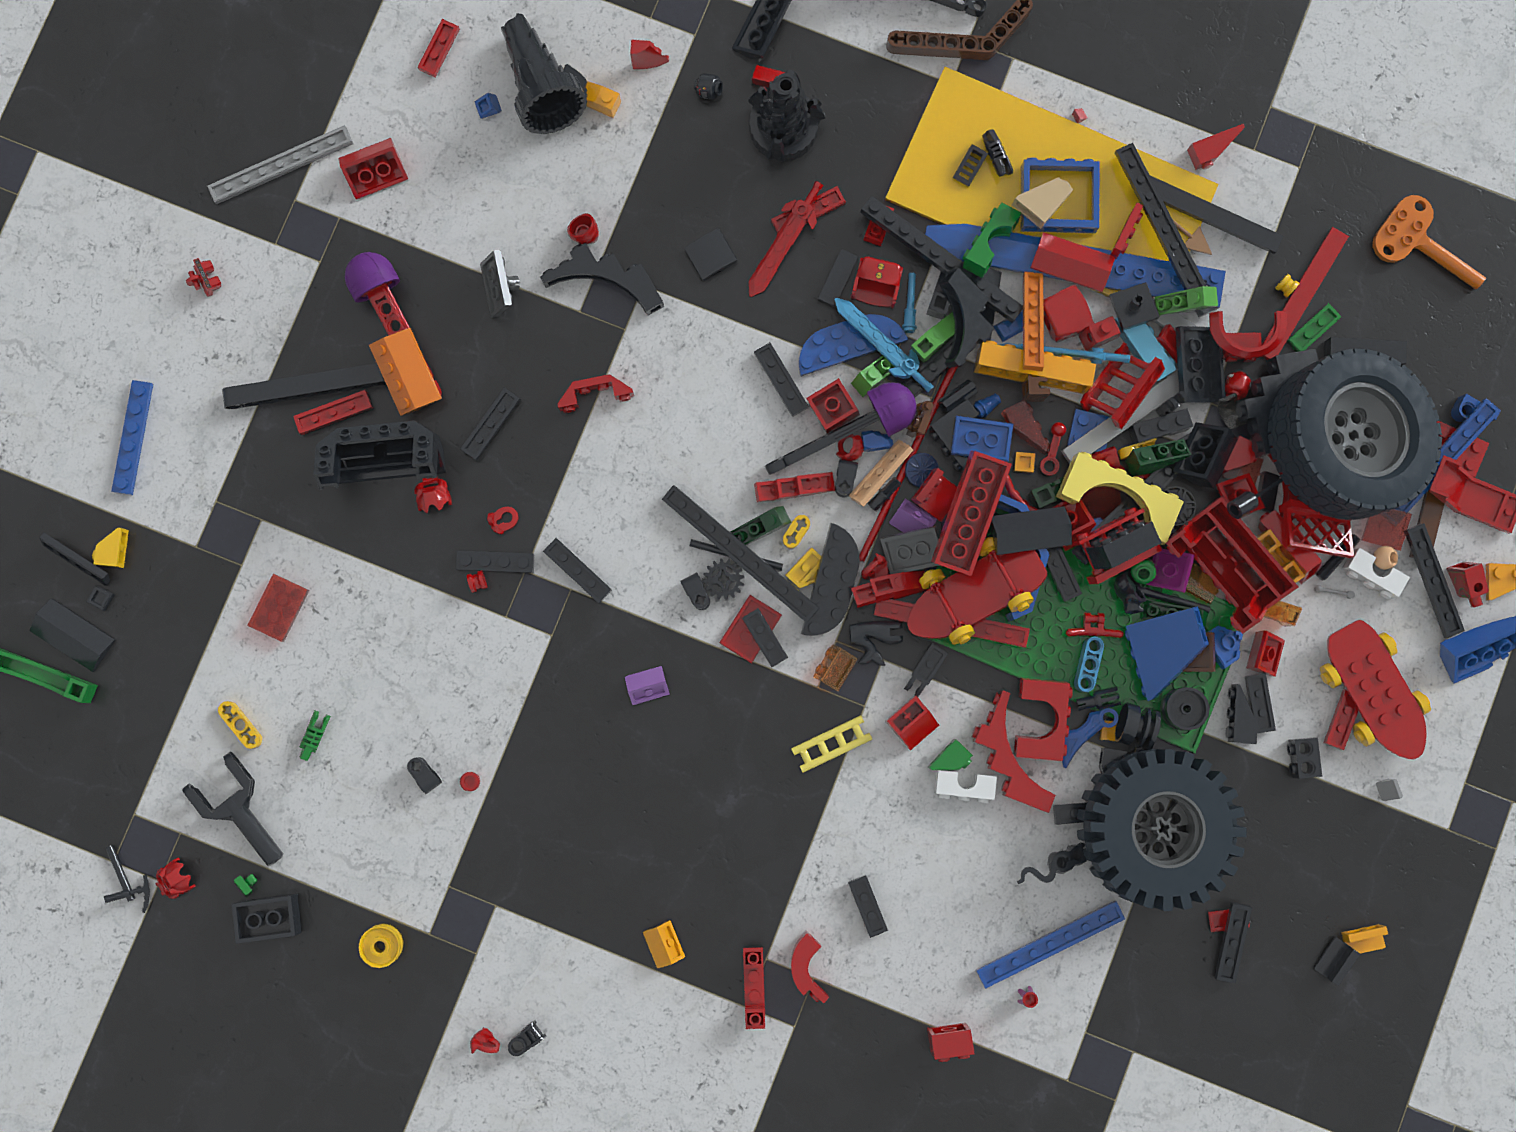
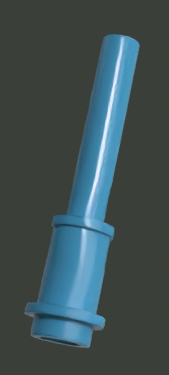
M915 273L908 274L907 308L904 309V325H902L905 333H914L917 329L915 325L916 309H914Z

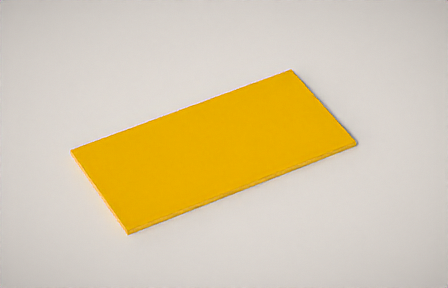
M944 67L885 198L888 202L941 225L971 224L982 227L985 221H990L991 212L994 208L998 209L1001 202L1016 209L1012 206V203L1021 194V165L1027 158H1037L1038 160L1055 158L1061 161L1068 158L1075 159V161L1093 159L1094 161H1100L1099 229L1096 233H1044L1079 245L1111 251L1135 204H1140L1115 155L1117 149L1127 144L948 67ZM994 129L1014 170L1013 174H1004V176L999 177L992 165L990 156L987 155L969 187L954 179V174L972 144L987 152L982 135L986 131ZM1137 149L1149 175L1211 203L1219 184ZM974 153L970 154L972 157L980 161L981 157ZM967 159L966 162L975 167L977 166V163ZM965 165L963 166V169L973 173L974 170ZM1030 170V190L1058 177L1067 181L1071 188H1073L1069 197L1050 219L1092 220V171ZM962 172L959 173L960 176L969 180V176ZM1166 206L1171 218L1191 235L1199 226L1201 227L1202 221ZM1142 208L1140 213H1143L1139 224L1135 223L1133 226L1136 230L1132 238H1128L1126 241L1129 245L1125 253L1169 261ZM1021 216L1013 230L1014 233L1042 237L1043 232H1021ZM1178 229L1184 243H1186L1189 237ZM1104 288L1102 293H1098L1109 297L1110 294L1118 292V290Z

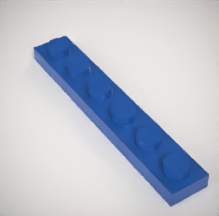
M132 380L111 492L133 495L154 385L150 382Z

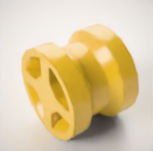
M1287 274L1277 284L1275 289L1281 290L1287 298L1300 283L1293 281L1291 276Z

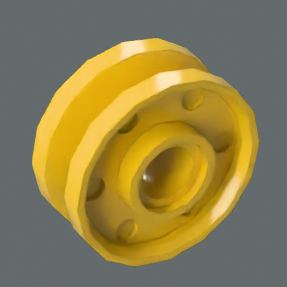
M375 925L367 930L360 939L358 947L360 956L371 967H387L397 960L402 953V935L392 925ZM378 941H382L385 944V950L378 949Z

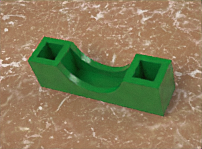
M1002 202L998 209L994 208L989 217L991 218L990 221H985L981 228V235L975 236L971 244L973 247L971 250L967 249L962 258L965 260L963 268L983 278L991 266L995 255L991 251L988 242L998 236L1009 237L1019 222L1021 212Z

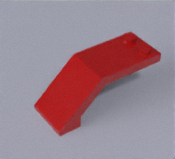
M1443 455L1429 492L1453 512L1507 534L1512 533L1516 523V494L1474 478L1461 467L1462 462Z

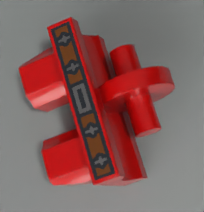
M199 258L194 259L195 265L193 268L196 275L194 271H189L190 277L186 279V283L188 286H194L196 290L201 289L199 284L201 283L206 296H212L213 291L221 288L218 276L208 278L206 275L214 272L211 260L200 262Z

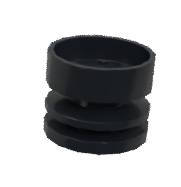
M1125 703L1122 706L1119 720L1116 724L1115 741L1126 745H1131L1135 741L1137 748L1143 747L1144 750H1151L1160 730V711H1151L1150 708H1145L1141 713L1139 705Z

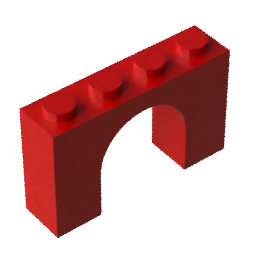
M1020 678L1019 697L1021 699L1048 702L1054 709L1055 723L1047 734L1040 737L1015 735L1013 755L1022 758L1063 761V756L1067 754V745H1064L1065 737H1068L1069 726L1066 723L1067 718H1070L1071 707L1068 706L1069 698H1072L1073 693L1070 683Z

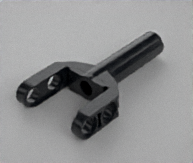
M230 751L223 756L225 765L243 787V790H238L215 809L201 791L192 784L188 783L182 788V791L202 818L233 821L265 864L271 866L281 859L284 854L250 811L249 806L254 793L255 780L236 755Z

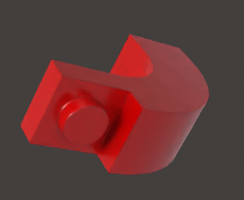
M806 931L799 938L792 952L791 972L793 980L803 995L810 990L809 995L816 1002L820 1000L825 1003L829 998L828 994L812 980L808 972L811 958L822 946Z

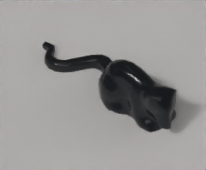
M1128 568L1116 576L1114 590L1123 602L1125 614H1136L1144 611L1140 604L1147 600L1140 588V583L1133 580L1131 571Z
M1080 842L1077 845H1068L1066 850L1050 853L1047 861L1049 867V874L1047 876L1042 875L1033 867H1025L1021 871V878L1017 883H1023L1025 875L1029 872L1041 882L1049 883L1054 880L1056 873L1065 874L1072 870L1074 866L1082 865L1087 862L1083 852L1085 843Z

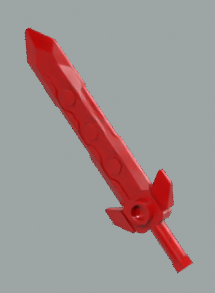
M815 181L805 201L793 200L786 203L782 208V212L791 213L749 280L750 297L765 291L790 247L804 228L806 221H808L812 230L816 226V212L811 204L823 187L820 182Z

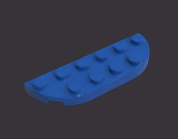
M865 315L869 321L896 345L908 341L904 330L895 321L882 315ZM844 321L823 328L808 338L802 347L799 357L800 376L878 350L848 321Z

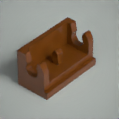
M1028 375L1022 383L1023 402H1043L1050 395V389L1041 388L1038 383L1047 382L1048 379Z

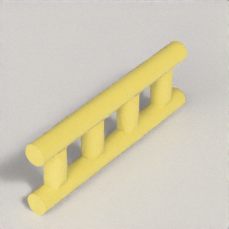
M860 715L791 748L794 756L800 753L805 763L800 766L802 772L804 773L873 740L870 733L864 735L859 724L864 722L862 716ZM852 728L857 739L846 743L842 732ZM835 736L839 747L829 752L824 741ZM818 745L822 756L811 760L807 749Z

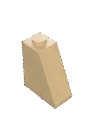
M1058 177L1018 195L1012 206L1041 229L1069 197L1073 188H1071L1067 181Z

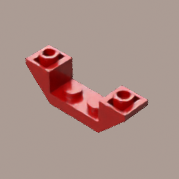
M610 374L574 381L558 402V408L560 411H564V413L575 411V408H579L576 393L588 394L591 392L590 390L594 389L603 391L609 389V386H613L615 399L620 400V402L630 400L631 397H634V392L632 388Z
M763 947L743 948L746 1029H765Z

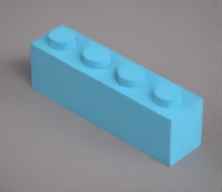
M1115 318L1121 332L1120 337L1124 343H1127L1134 357L1147 363L1152 362L1155 357L1162 360L1165 370L1156 383L1177 370L1174 360L1165 353V348L1157 341L1154 331L1149 325L1147 326L1144 323L1122 331L1118 318Z

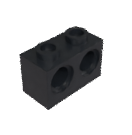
M1318 738L1288 739L1287 753L1291 758L1289 771L1293 778L1322 777ZM1302 743L1305 745L1304 753L1299 751V746ZM1303 763H1306L1308 766L1305 773L1301 769Z

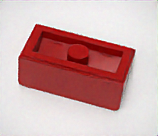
M756 65L752 76V83L769 88L770 81H773L775 77L785 72Z

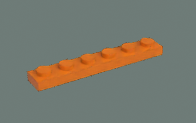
M1024 272L1023 370L1042 372L1044 368L1043 273Z

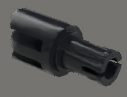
M1118 687L1094 691L1093 696L1076 699L1078 711L1093 707L1101 710L1121 705V701L1102 704L1103 702L1119 699L1118 693L1100 696L1118 691Z

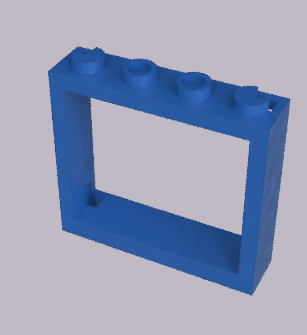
M1027 158L1023 161L1021 165V194L1030 190V170L1092 171V220L1049 219L1040 229L1021 213V232H1097L1099 229L1100 161H1094L1093 159L1075 161L1072 158L1065 159L1064 161L1056 160L1055 158H1047L1045 160Z

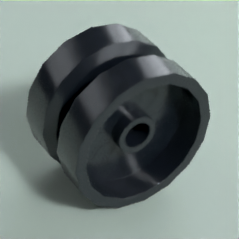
M1195 688L1172 689L1161 700V717L1173 729H1198L1209 716L1210 707L1208 700L1202 692Z

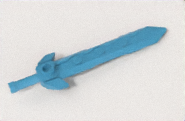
M840 298L834 299L838 313L895 366V368L888 370L893 376L902 379L912 376L927 392L934 387L917 371L919 360L917 354L912 349L909 351V356H907L850 301Z
M1011 344L1016 346L1017 349L1023 350V344ZM1044 346V352H1051L1054 355L1089 358L1091 363L1102 364V360L1130 362V355L1103 352L1104 348L1092 347V351Z

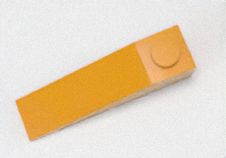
M587 81L586 106L614 118L621 104L620 94L604 86Z

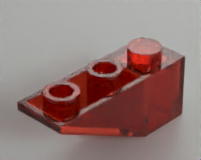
M1023 400L1004 409L1002 416L1006 423L1013 424L1012 432L1040 453L1046 455L1050 451V443L1046 437H1043L1041 425L1038 420L1035 421L1032 415L1033 409L1031 405Z

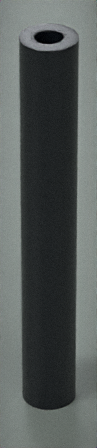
M114 846L106 847L105 849L122 889L132 890ZM134 894L130 895V897H127L126 899L129 902L136 898Z

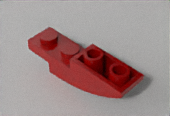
M909 571L870 579V583L851 588L857 608L889 598L896 600L928 590L923 589L919 582L920 578L924 576L925 571Z

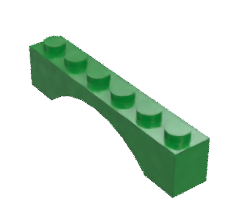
M0 648L1 672L33 682L77 702L91 703L98 685Z

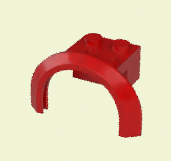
M1223 311L1209 313L1210 331L1215 342L1223 349V360L1225 362H1236L1237 359H1244V362H1254L1257 358L1277 348L1286 333L1287 318L1286 312L1276 311L1274 313V331L1269 341L1264 345L1261 344V333H1226L1223 325Z

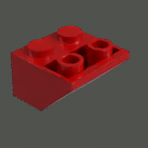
M913 696L885 720L910 751L939 726L931 712L917 696Z

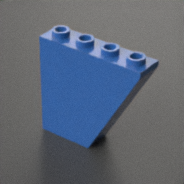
M1198 606L1126 626L1127 630H1125L1126 638L1131 642L1132 658L1137 663V676L1142 680V693L1147 698V701L1157 698L1209 645Z

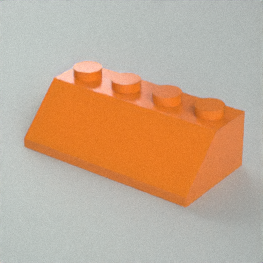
M411 328L386 336L369 345L400 416L413 413L442 399Z

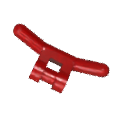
M1008 475L1005 487L1009 498L1026 504L1029 511L1038 510L1028 505L1029 503L1026 500H1023L1019 495L1020 493L1014 489Z
M1084 613L1083 628L1066 630L1067 636L1121 638L1124 633L1121 630L1104 629V613H1097V615ZM1091 622H1097V627H1090Z

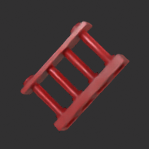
M1123 342L1120 348L1115 350L1114 354L1130 355L1127 343ZM1130 355L1129 363L1145 370L1139 378L1119 370L1124 362L1109 361L1092 387L1082 396L1080 404L1084 411L1088 412L1094 406L1112 415L1111 419L1115 427L1122 430L1165 370L1161 359L1155 357L1152 362L1147 363ZM1116 376L1134 385V387L1126 394L1108 385V383ZM1105 391L1123 400V402L1115 409L1097 399Z
M1135 507L1127 509L1124 511L1125 515L1088 534L1083 532L1076 536V540L1072 541V546L1082 545L1093 569L1092 575L1086 577L1089 584H1099L1162 551L1159 544L1114 568L1094 569L1085 549L1090 546L1089 540L1097 536L1104 539L1107 537L1105 532L1113 528L1114 530L1118 529V531L1122 530V523L1128 520L1130 522H1138L1137 516L1145 512L1144 508L1135 509Z

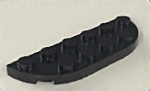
M830 523L810 597V600L820 608L808 623L804 621L801 631L802 635L815 636L831 631L843 620L849 607L852 595L851 588L854 587L859 569V551L853 537L844 528L834 523Z

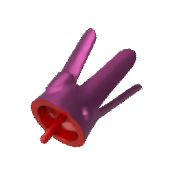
M1028 986V992L1018 989V993L1022 997V999L1018 1000L1019 1004H1023L1028 1008H1033L1038 1004V997L1033 992L1031 986Z

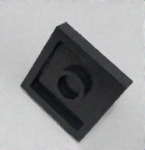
M1146 282L1112 293L1109 296L1122 331L1159 319L1160 317Z

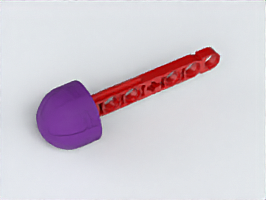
M364 252L352 258L346 267L345 282L354 301L359 303L370 300L388 336L410 328L390 291L400 282V279L389 260L380 254ZM386 303L391 306L389 314H385L383 311V306ZM395 320L400 323L398 331L392 328V323ZM434 380V381H435V384H436V386H437V388H438V390H439V393H440V395L442 396V391H441V389H440V387H439L437 381Z

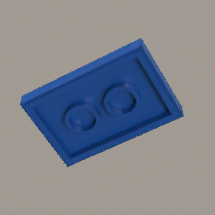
M956 416L951 454L969 457L972 450L1008 462L1013 424Z

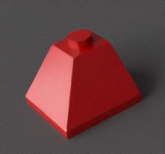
M1081 499L1074 505L1063 501L1052 507L1065 506L1072 523V541L1076 540V536L1083 532L1090 533L1096 525ZM1072 545L1062 546L1064 551L1075 547Z

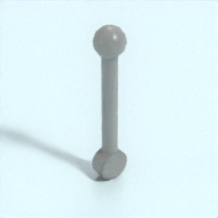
M1321 585L1315 586L1316 592L1323 591L1344 595L1349 599L1355 596L1353 591L1343 592L1323 588Z

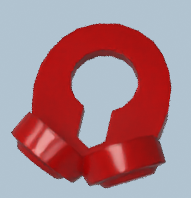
M502 507L495 513H488L487 521L495 533L503 534L504 531L512 529L517 524L519 516L514 508ZM509 512L512 514L511 522L497 524V521L502 518L504 513Z

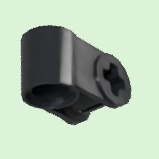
M839 459L835 492L839 497L845 498L851 494L858 462ZM843 484H846V488H849L845 492L841 488Z
M697 572L680 581L696 609L706 610L710 606V598ZM699 597L706 598L704 605L696 604L699 601Z
M416 757L408 762V772L425 794H428L442 783L440 777L424 758ZM420 762L421 765L419 768L421 770H414L413 767L415 766V763Z
M536 1020L528 1024L511 1039L508 1044V1051L512 1056L522 1055L547 1037L546 1034H542L536 1025ZM513 1042H521L523 1045V1049L518 1051L513 1048Z

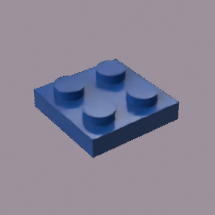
M1075 409L1066 447L1109 417ZM1107 443L1093 453L1106 449Z

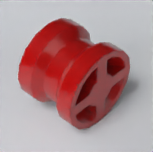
M482 570L478 571L477 574L467 575L468 585L472 593L476 592L477 589L487 588V582Z

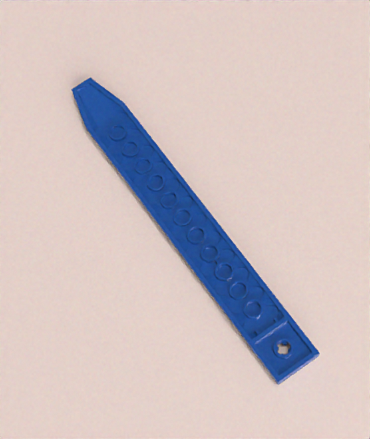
M971 224L931 225L926 227L925 235L964 262L965 260L962 259L967 249L971 250L973 247L971 244L976 235H981L982 227ZM1012 232L1009 237L998 236L991 239L988 244L995 255L990 267L1021 273H1043L1030 268L1041 237ZM1085 246L1109 255L1112 252L1111 250ZM1120 253L1117 259L1114 260L1105 285L1107 289L1121 291L1146 282L1152 297L1184 290L1170 261L1127 253ZM1197 266L1206 285L1217 288V307L1220 308L1226 271ZM1043 273V277H1048V278L1063 280V279H1060V278L1051 276V275H1049V274Z

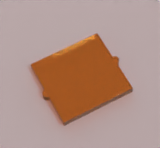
M1193 563L1186 591L1211 604L1219 590L1214 586L1212 578L1208 574H1204L1199 565Z

